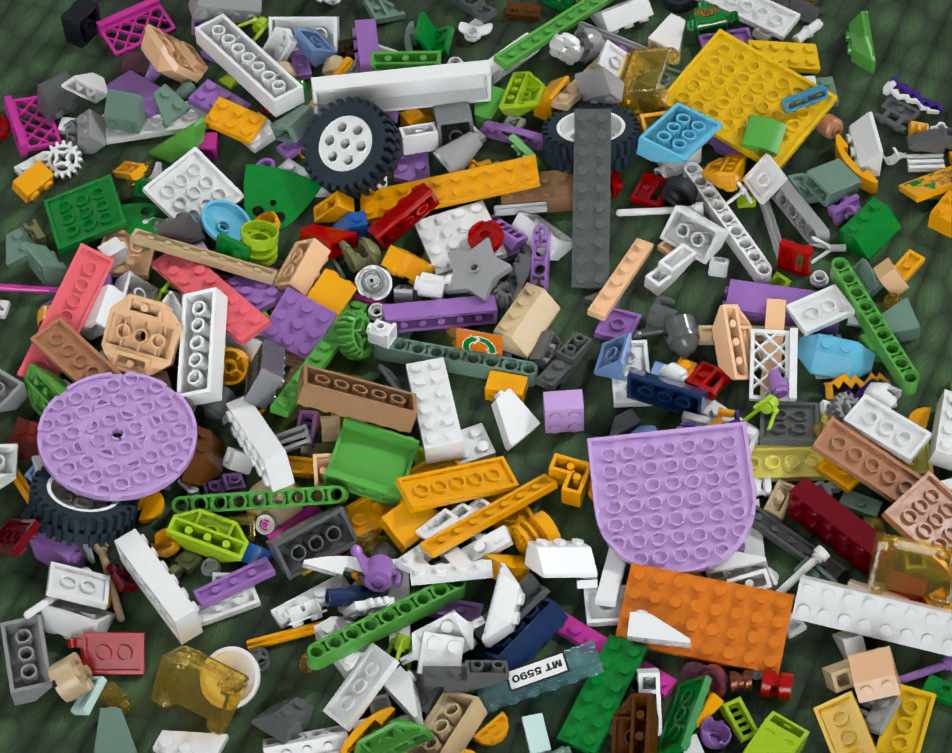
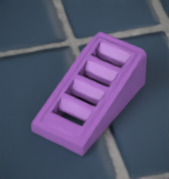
M502 219L495 221L502 227L505 236L503 243L511 251L521 248L527 242L529 237Z
M300 409L296 427L303 424L311 426V429L308 430L312 443L306 446L313 448L321 415L319 411ZM305 419L313 420L312 422H304Z

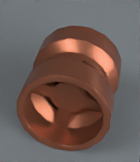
M744 670L742 674L736 671H729L730 692H738L741 688L744 691H752V675L750 670Z

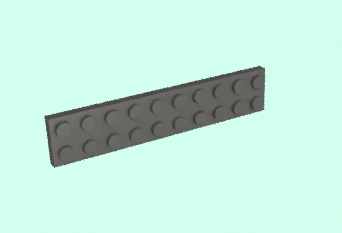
M575 109L571 289L602 290L609 279L611 109Z

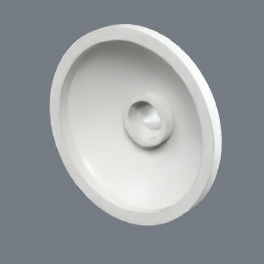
M229 646L215 651L206 660L201 672V688L207 700L219 708L228 710L246 705L255 696L260 685L261 674L258 662L250 652L240 647ZM237 676L238 682L234 683V678Z

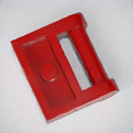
M645 172L633 191L630 201L648 208L663 207L664 200L661 193L656 201L652 200L658 187H663L667 179Z
M782 239L779 244L777 268L802 277H808L811 274L810 259L813 255V247L810 245L802 246ZM799 255L803 256L802 266L798 265Z
M702 361L685 380V383L708 390V399L713 401L723 386L732 379L721 368ZM715 377L720 378L712 388L708 386Z

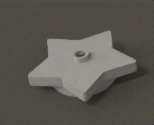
M486 238L470 251L447 253L453 269L451 285L447 284L445 291L448 295L467 293L476 296L483 302H487L491 290L497 285L499 279L510 273L513 268L509 263L495 257L492 243L489 238Z

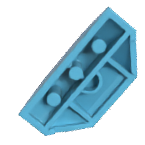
M819 333L800 337L797 358L810 374L836 379L843 373H846L849 379H851L853 375L860 378L865 374L871 373L875 353L859 342Z

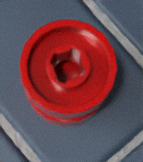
M764 669L760 696L772 698L775 695L780 700L789 701L794 674L782 672L778 675L776 671Z

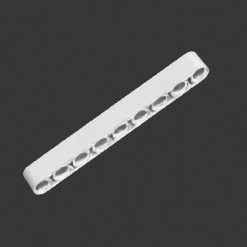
M687 162L684 165L683 177L691 180L698 189L696 200L704 203V211L712 222L729 231L725 241L754 282L768 284L772 276L771 264L715 186L702 177L703 170L699 164Z

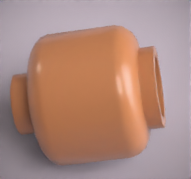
M827 113L818 123L816 129L825 138L833 140L837 134L841 135L843 123L836 116Z

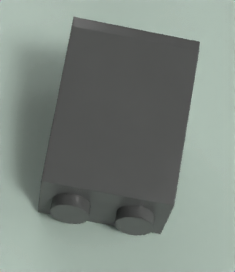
M469 102L433 106L439 148L470 131L474 133Z

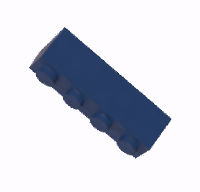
M633 369L628 372L627 398L679 414L687 411L703 415L708 403V390L688 385L682 381L668 379L665 376H658L645 370Z
M545 597L520 620L518 625L516 624L514 632L497 642L492 648L484 647L480 653L488 660H506L508 670L524 665L536 655V651L542 645L550 641L551 636L565 625V621L569 617L555 600Z

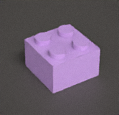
M582 389L543 392L545 433L557 434L559 432L584 431Z

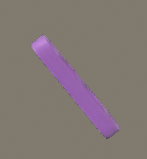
M490 120L484 121L480 128V131L486 138L512 144L508 138L514 133L529 149L543 151L542 133ZM502 131L509 133V136L504 135ZM519 136H523V137H525L527 140H523V139H521Z
M541 224L537 225L532 233L530 283L539 286V281L535 279L538 278L540 279L541 286L548 292L551 232L545 225ZM541 230H543L546 233L542 236V241L544 243H541V238L539 235H537L538 233H541ZM540 247L546 249L543 256L536 255V251ZM543 265L545 267L544 273L536 274V267Z

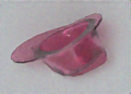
M689 662L683 666L681 670L683 681L708 675L712 678L709 692L715 693L720 698L724 696L726 684L730 677L726 675L723 668L719 665H703Z

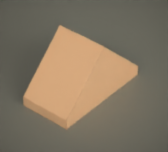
M886 258L873 268L879 281L893 298H896L910 288L889 258Z

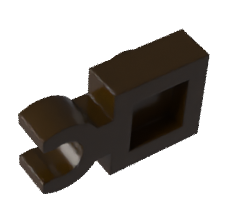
M355 38L338 41L342 58L350 57L355 60V53L358 52L357 50L354 51L353 40Z

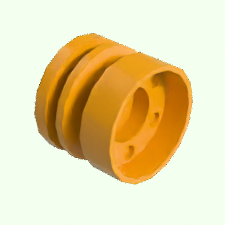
M539 511L530 516L529 523L523 520L519 525L516 524L511 527L513 541L524 559L526 557L528 541H536L539 538L548 541H554L556 538L561 539L555 523L544 511Z

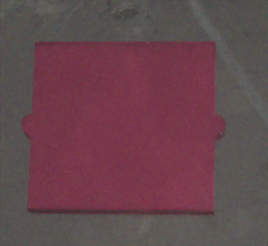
M125 52L123 61H121V75L130 70L138 75H146L150 64L149 59L143 52Z

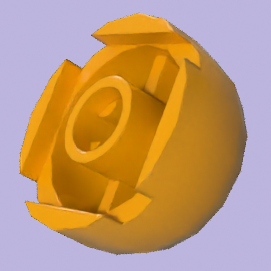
M235 347L225 348L223 384H239L246 379V375L251 369V362L245 351Z

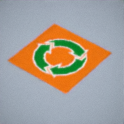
M456 328V348L502 356L503 336Z

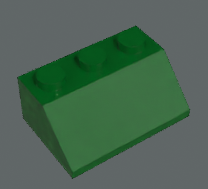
M873 197L840 229L838 244H846V249L869 262L901 230V225L889 206Z

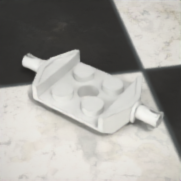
M453 611L412 632V650L410 651L411 653L400 658L402 665L404 666L413 660L419 659L423 631L464 637L463 653L474 649L473 631L475 628L486 624L485 620H483L484 618L480 616L470 622V620H465Z

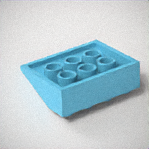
M677 102L639 137L637 154L652 162L685 163L723 127V124Z

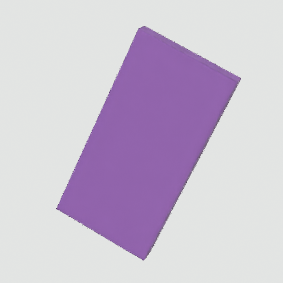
M130 70L106 85L107 90L114 89L142 95L147 117L150 118L158 113L157 105L154 103L152 95L160 87Z

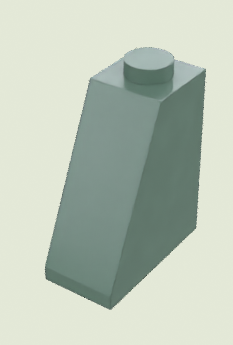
M301 105L270 124L276 140L289 143L298 142L304 136V132L311 129L307 126L308 123L314 124L316 121L313 118V107Z
M908 298L901 300L881 314L899 343L918 339L920 325Z
M114 706L100 708L94 753H137L121 708Z

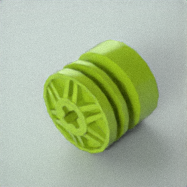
M264 220L248 221L241 226L240 242L251 247L250 263L263 267L274 264L278 258V227Z

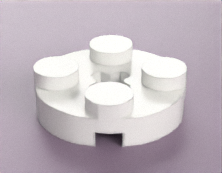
M564 32L562 35L555 34L549 44L551 56L557 57L568 65H573L580 60L584 53V48H581L579 45L580 41L578 38Z

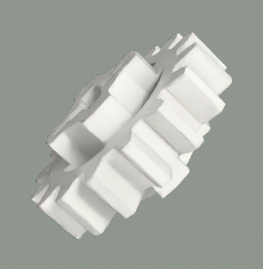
M62 140V144L59 145L56 141L55 147L49 146L50 152L45 151L48 156L43 158L46 162L45 166L54 173L55 178L61 175L62 180H65V176L68 175L71 179L72 173L78 174L77 168L82 169L79 164L83 162V159L80 157L82 153L78 151L77 145L73 147L72 142L66 145V142Z

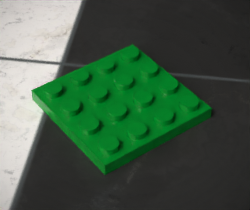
M111 174L43 201L60 254L79 247L81 243L85 245L129 227Z

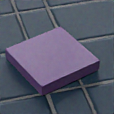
M614 307L605 321H599L594 338L609 341L630 332L633 340L634 334L642 320V315Z

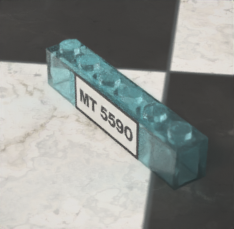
M590 641L510 669L508 679L489 687L477 689V693L487 712H494L504 706L514 705L524 699L534 698L541 693L554 691L561 686L574 684L581 679L596 676L604 672L595 643Z

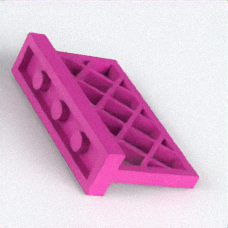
M145 0L96 22L97 33L104 39L115 58L141 47L145 33L144 28L149 24L150 20L159 22L157 25L158 29H160L161 23L168 24L170 28L166 30L160 29L168 35L177 30L160 4V0ZM158 11L162 14L160 18L152 16V14ZM140 19L147 20L145 25L139 24L137 21ZM124 26H132L130 32L121 30ZM134 28L143 29L142 34L133 33ZM116 33L115 39L107 37L106 34ZM120 34L128 36L126 41L119 40L118 37ZM131 37L140 38L137 43L129 41ZM116 43L125 45L124 48L119 51H116L115 49Z
M11 95L4 96V110L20 157H28L27 152L50 149V145L55 147L56 141H47L49 137L56 139L59 145L62 144L55 121L49 122L46 118L38 116L40 112L37 110V105L34 104L37 102V96L12 99ZM23 104L26 105V107L24 109H21L16 105ZM32 108L37 111L33 114L28 112V110ZM24 115L30 117L28 121H25L21 118ZM36 120L41 122V124L36 126L32 122ZM45 124L52 127L49 131L43 129ZM29 127L34 129V132L31 134L25 130ZM38 132L45 134L43 138L36 135ZM32 139L39 142L35 145L29 144Z

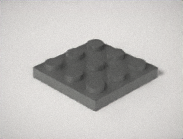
M779 401L777 408L780 411L775 417L771 430H767L772 413L764 414L760 410V445L812 447L820 435L819 403Z

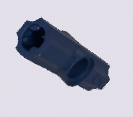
M353 585L347 588L326 589L324 598L327 607L349 606L355 601H364L368 598L374 599L375 597L382 598L383 596H389L388 590L375 592L365 587V585Z

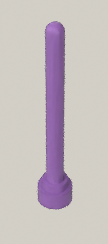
M944 656V659H941L939 663L898 676L900 684L942 670L952 672V657Z

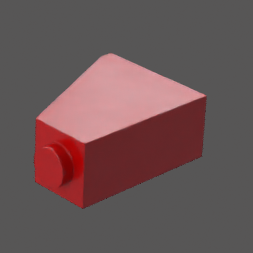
M315 224L300 229L299 241L316 238L331 250L328 255L329 260L343 255L339 246L342 240L346 241L352 248L357 247V233L353 231Z

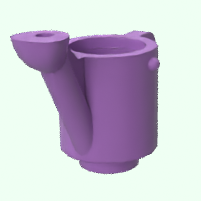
M355 544L351 547L350 553L357 558L365 575V585L370 590L375 592L387 590L391 585L392 576L395 577V587L402 585L403 574L400 570L394 568V563L390 557L378 554L368 559L362 553V548L359 545Z

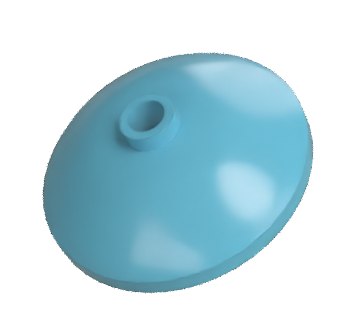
M223 199L209 201L205 204L200 214V221L204 230L215 241L217 235L221 232L240 241L241 226L251 221L247 213L240 206Z

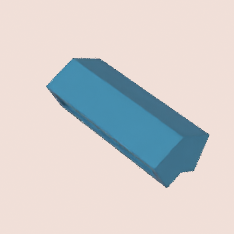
M820 84L781 99V107L784 113L793 112L828 98L827 87ZM815 94H821L820 96L814 97L812 99H807V97L813 96ZM802 100L801 103L789 107V104Z

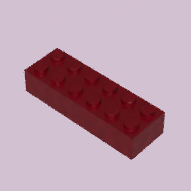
M807 477L803 478L789 491L787 507L789 517L803 525L806 531L816 535L823 544L834 549L837 555L843 556L854 568L861 570L869 580L875 581L880 585L886 579L889 568H896L899 548Z

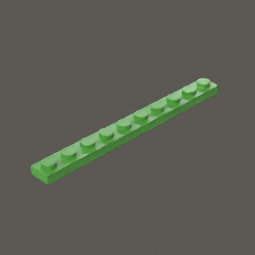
M581 0L496 54L493 61L504 70H507L548 44L555 34L562 35L563 32H567L579 24L580 21H584L615 0Z
M352 299L342 313L351 309L362 310L363 313H367L369 304ZM337 319L303 364L321 369L327 367L340 349L337 346V339H335V330H337L335 323H338ZM303 364L272 403L270 413L288 418L297 407V381Z

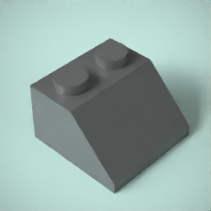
M67 71L37 85V110L49 122L59 119L79 108V95L61 86V84L70 79Z
M299 697L290 698L275 703L254 718L251 724L286 744L309 727L314 706Z

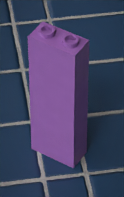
M730 279V285L725 287L724 297H727V300H723L722 305L738 304L740 311L751 324L765 325L767 298L786 300L787 305L817 291ZM785 310L784 326H797ZM839 322L815 333L833 334L836 336L838 334Z

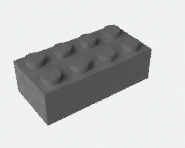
M264 338L251 361V369L246 375L245 401L264 410L268 404L272 405L276 397L274 393L277 388H282L285 381L283 377L286 372L284 371L286 363L284 362L287 356L285 355L284 347Z

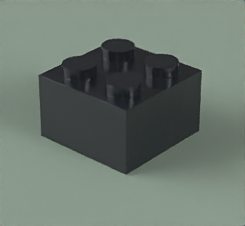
M92 0L75 1L60 17L66 41L82 49L97 34L96 22L101 20L98 3Z

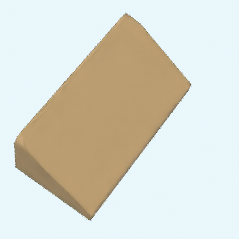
M778 479L763 510L782 523L787 513L789 491L796 485Z

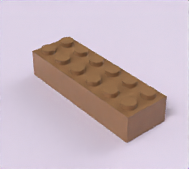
M559 170L539 171L541 187L500 195L501 205L547 201L548 211L539 213L573 211V174H567V170L563 173ZM610 191V208H611V191Z
M303 364L297 381V404L303 407H312L322 412H331L341 417H350L360 422H370L379 427H389L399 432L408 433L411 432L418 414L416 393Z

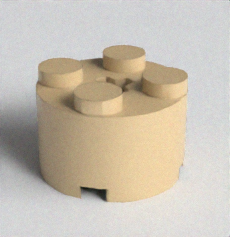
M76 652L69 654L48 667L50 680H55L57 684L55 690L66 702L74 701L95 688L90 679V676H92L91 669L88 665L81 663V659Z

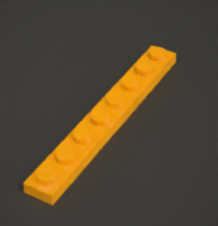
M544 473L420 543V550L433 559L558 488V483Z

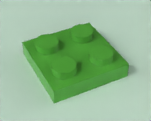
M514 133L508 138L512 143L510 145L519 158L536 155ZM536 156L538 171H546V167Z

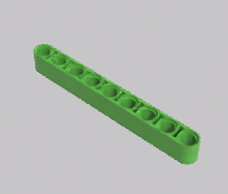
M842 257L834 258L830 270L831 280L855 309L854 317L895 383L902 390L901 392L906 395L914 394L917 391L919 382L918 372L848 261Z
M332 485L280 489L275 492L272 490L191 495L176 497L172 501L171 506L175 513L181 514L199 509V501L201 499H204L206 503L203 510L211 513L329 505L346 502L349 492L344 486ZM337 489H340L342 492V497L339 500H336L334 497V492ZM318 490L322 493L320 501H316L314 497ZM298 492H301L303 495L300 503L295 500V495ZM279 493L283 495L281 504L276 502V496ZM259 495H262L264 498L262 505H258L256 502ZM240 496L244 498V504L241 507L237 504V499ZM221 497L225 500V505L222 508L218 506V500ZM182 500L186 502V508L183 511L179 506Z
M467 580L432 584L310 644L307 648V666L312 670H320L371 643L461 600L465 596Z

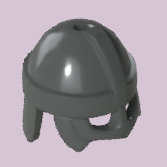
M680 314L666 320L665 327L668 338L665 335L662 336L668 348L679 357L687 359L690 354L695 352L700 340L694 316L691 314Z

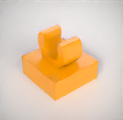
M917 121L909 122L908 136L929 130V124Z

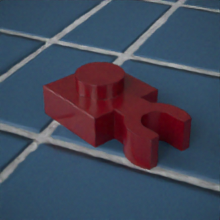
M112 562L108 564L106 570L112 575L110 578L120 592H135L137 590L138 584L129 572H124L120 562H117L115 566Z

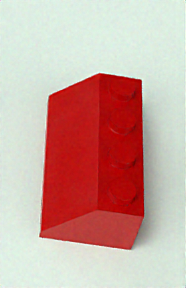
M426 184L416 185L409 195L402 197L396 206L388 209L383 214L382 218L371 223L367 231L385 251L440 203L433 190Z

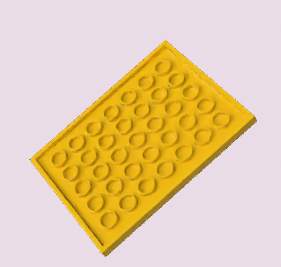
M719 29L661 96L658 104L669 110L679 102L722 123L723 127L713 137L755 162H758L767 153L761 150L755 153L740 146L749 116H762L786 124L779 153L776 157L771 156L780 169H782L836 103L838 96L827 91L828 98L785 114L781 107V99L818 85ZM815 94L813 96L807 97V99H812L814 97L820 96L821 94ZM802 100L789 104V107L801 103Z

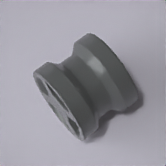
M262 647L253 648L250 653L257 660L260 673L266 672L270 667L268 651Z

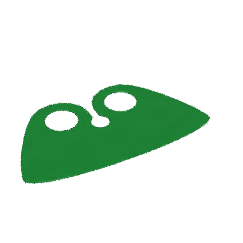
M131 203L122 205L129 226L125 229L130 236L135 228L160 235L157 230L152 228V224L163 220L162 218H154L147 224L143 223L144 219H150L156 214V208L153 204ZM144 207H150L152 213L150 215H142L141 210ZM141 246L145 250H150V248Z

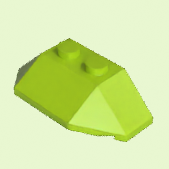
M530 71L513 72L500 102L499 109L505 116L519 117L539 105L545 85L538 78L534 77Z
M201 508L181 514H174L166 530V534L184 549L208 558H214L222 563L241 561L249 545V541L238 522Z

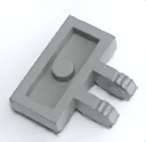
M894 695L876 699V701L860 703L864 707L871 709L868 712L860 708L870 733L883 735L901 703L898 696Z

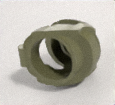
M360 237L356 248H352L344 240L340 241V249L352 273H356L369 265L378 266L381 252L379 246L373 240L367 237Z

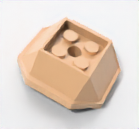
M147 24L144 28L145 33L141 50L157 72L179 83L188 80L197 83L209 67L192 45L184 41L181 42L179 39L162 32L150 24Z
M128 294L110 308L101 345L108 361L119 371L153 376L173 365L183 327L167 303L135 294ZM143 331L146 334V338L144 341L141 339V334Z

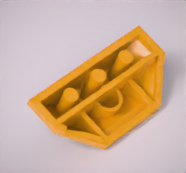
M726 154L724 158H718L708 163L702 172V177L716 187L724 189V191L733 192L739 188L737 182L742 183L747 156L744 154Z

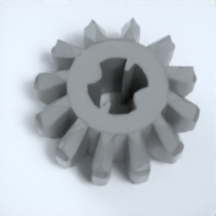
M507 279L505 282L499 280L498 285L493 288L491 295L494 294L496 305L499 306L500 310L506 308L508 311L515 299L512 298L509 281Z

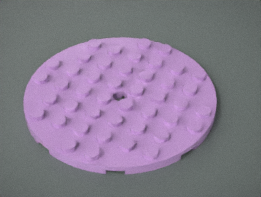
M106 372L76 381L66 387V391L59 396H55L43 411L38 424L37 445L44 467L66 489L95 500L128 501L146 497L164 489L186 470L196 450L197 424L188 402L178 391L175 392L167 387L165 382L139 373L125 372V374H112L111 372ZM113 434H122L121 439L113 437Z

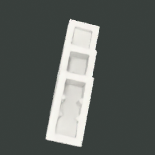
M477 498L469 505L462 502L451 511L444 508L417 529L415 533L426 540L490 503L483 498Z
M325 556L305 559L302 564L303 568L340 578L343 575V571L350 573L357 571L361 576L364 574L357 558L353 556Z

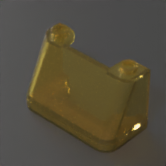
M674 47L634 49L628 52L619 79L625 83L622 102L617 104L621 108L631 109L633 116L636 117L640 114L651 113L665 106L668 99V91L660 82L666 65L669 63L672 65L679 63L682 54Z
M876 533L867 589H870V592L875 594H882L887 589L927 597L932 601L931 604L936 607L950 606L952 600V548L886 533Z
M180 646L161 656L151 700L163 708L179 704L208 719L206 727L209 731L220 735L227 730L248 686L249 677L194 648Z

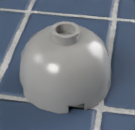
M578 28L574 32V36L579 39L581 48H584V53L579 61H593L599 57L597 51H601L605 41L600 32L594 28Z

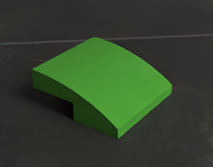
M750 115L740 146L755 153L761 150L776 157L779 153L787 125L770 118Z

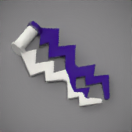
M895 76L883 87L884 95L887 96L891 93L897 100H905L906 103L917 104L919 109L926 110L927 114H942L943 112L940 103H932L931 99L921 98L919 91L909 90L908 85L899 83V79Z

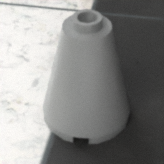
M470 131L436 149L433 154L449 173L462 171L482 147L481 141L483 139L477 132L473 133Z

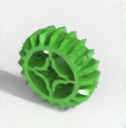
M351 309L341 313L340 317L337 318L338 323H335L337 327L335 339L338 342L337 346L340 347V353H343V357H347L348 360L357 361L369 357L373 347L372 343L368 342V333H366L370 318L367 317L366 313L358 309Z

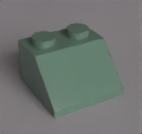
M108 89L104 110L106 128L140 134L147 120L142 95Z
M23 244L29 266L43 285L55 287L61 284L66 275L67 268L63 262L59 263L53 250L50 251L45 245Z

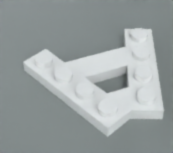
M420 544L395 560L396 568L410 574L411 586L493 578L491 559L470 561L457 545L439 555L446 564L429 565L428 562L432 558L420 550Z

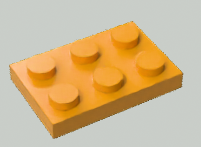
M219 96L205 117L207 127L251 146L267 122V117Z

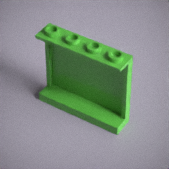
M344 417L343 425L330 462L326 468L322 484L327 486H344L349 493L396 507L400 504L402 498L395 484L396 478L409 476L420 441L411 436H404L392 430L379 428L374 424H367L354 418Z

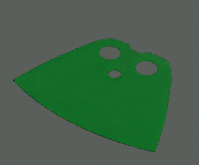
M246 164L244 176L245 212L251 221L258 217L252 212L256 206H261L264 209V213L282 212L285 215V220L280 223L279 229H283L289 226L304 211L319 192L321 186L304 176L288 170L271 166ZM272 200H275L277 203L276 205L272 206L270 202Z

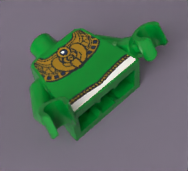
M701 1L696 5L697 8L693 9V15L689 16L686 28L687 31L694 30L697 41L698 35L714 33L719 29L723 31L728 30V23L740 20L738 11L726 13L715 4L707 6L704 1Z

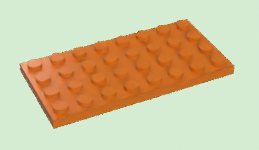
M631 563L615 636L628 640L627 632L630 612L645 610L648 614L657 617L691 640V648L634 642L648 647L649 651L743 670L757 671L759 673H764V669L773 670L779 675L794 595Z

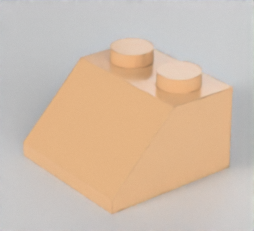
M890 646L848 655L853 684L859 703L901 694V684Z

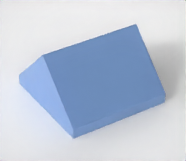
M302 28L294 29L295 39L297 40L296 46L314 67L324 63L327 57L337 54L318 31Z
M630 332L602 343L594 369L595 375L623 380L631 353L632 334Z

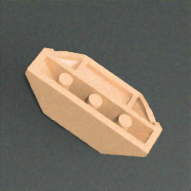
M723 304L719 307L712 327L718 366L732 380H749L751 323L740 311L738 304Z

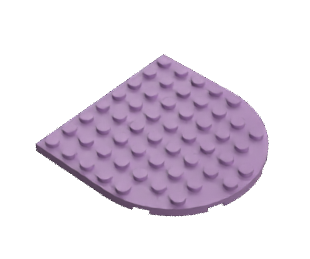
M746 421L587 438L596 522L605 542L625 562L630 565L634 563L691 575L706 571L724 562L739 549L747 538L756 514V490Z

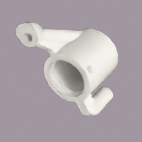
M422 272L421 276H416L414 290L417 291L418 296L436 300L444 299L446 295L445 287L447 284L451 285L453 273L441 276Z

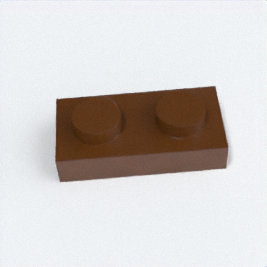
M508 1L505 18L539 22L542 5Z

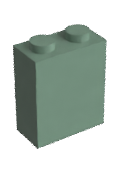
M840 158L807 170L802 182L824 207L839 202L845 195L850 197L855 193L857 194L862 183L860 178Z

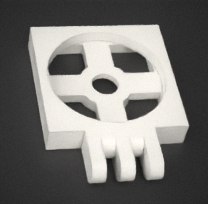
M383 596L382 598L375 597L374 599L368 598L364 601H355L343 610L344 618L371 615L395 603L394 597Z

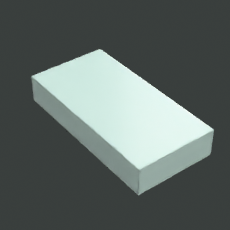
M90 676L95 688L76 699L70 710L74 715L90 714L107 682L103 676Z
M543 714L523 716L522 724L529 753H551Z

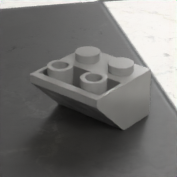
M88 109L66 125V145L72 142L73 147L77 145L78 151H81L82 154H94L106 146L105 119L96 112Z

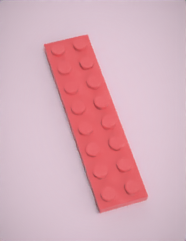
M81 243L38 332L58 317H61L79 334L115 259ZM31 344L16 376L24 379L30 364H35L58 376L61 370Z
M167 253L151 262L152 268L181 294L214 287L223 292L228 297L226 333L239 345L243 346L271 326L270 320L208 266Z

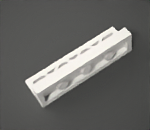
M339 725L301 732L286 744L276 738H268L262 740L264 753H340L348 738L347 730Z

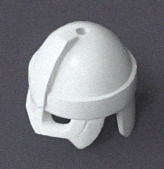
M369 265L360 270L356 275L355 284L361 295L373 300H381L391 291L392 278L384 268L377 265Z
M871 382L865 389L864 394L893 409L897 407L896 402L901 397L902 390L887 382Z

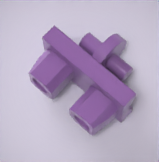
M855 193L850 197L845 195L841 198L840 204L837 206L832 204L827 208L829 216L833 218L834 225L839 226L847 219H851L861 209L858 194Z

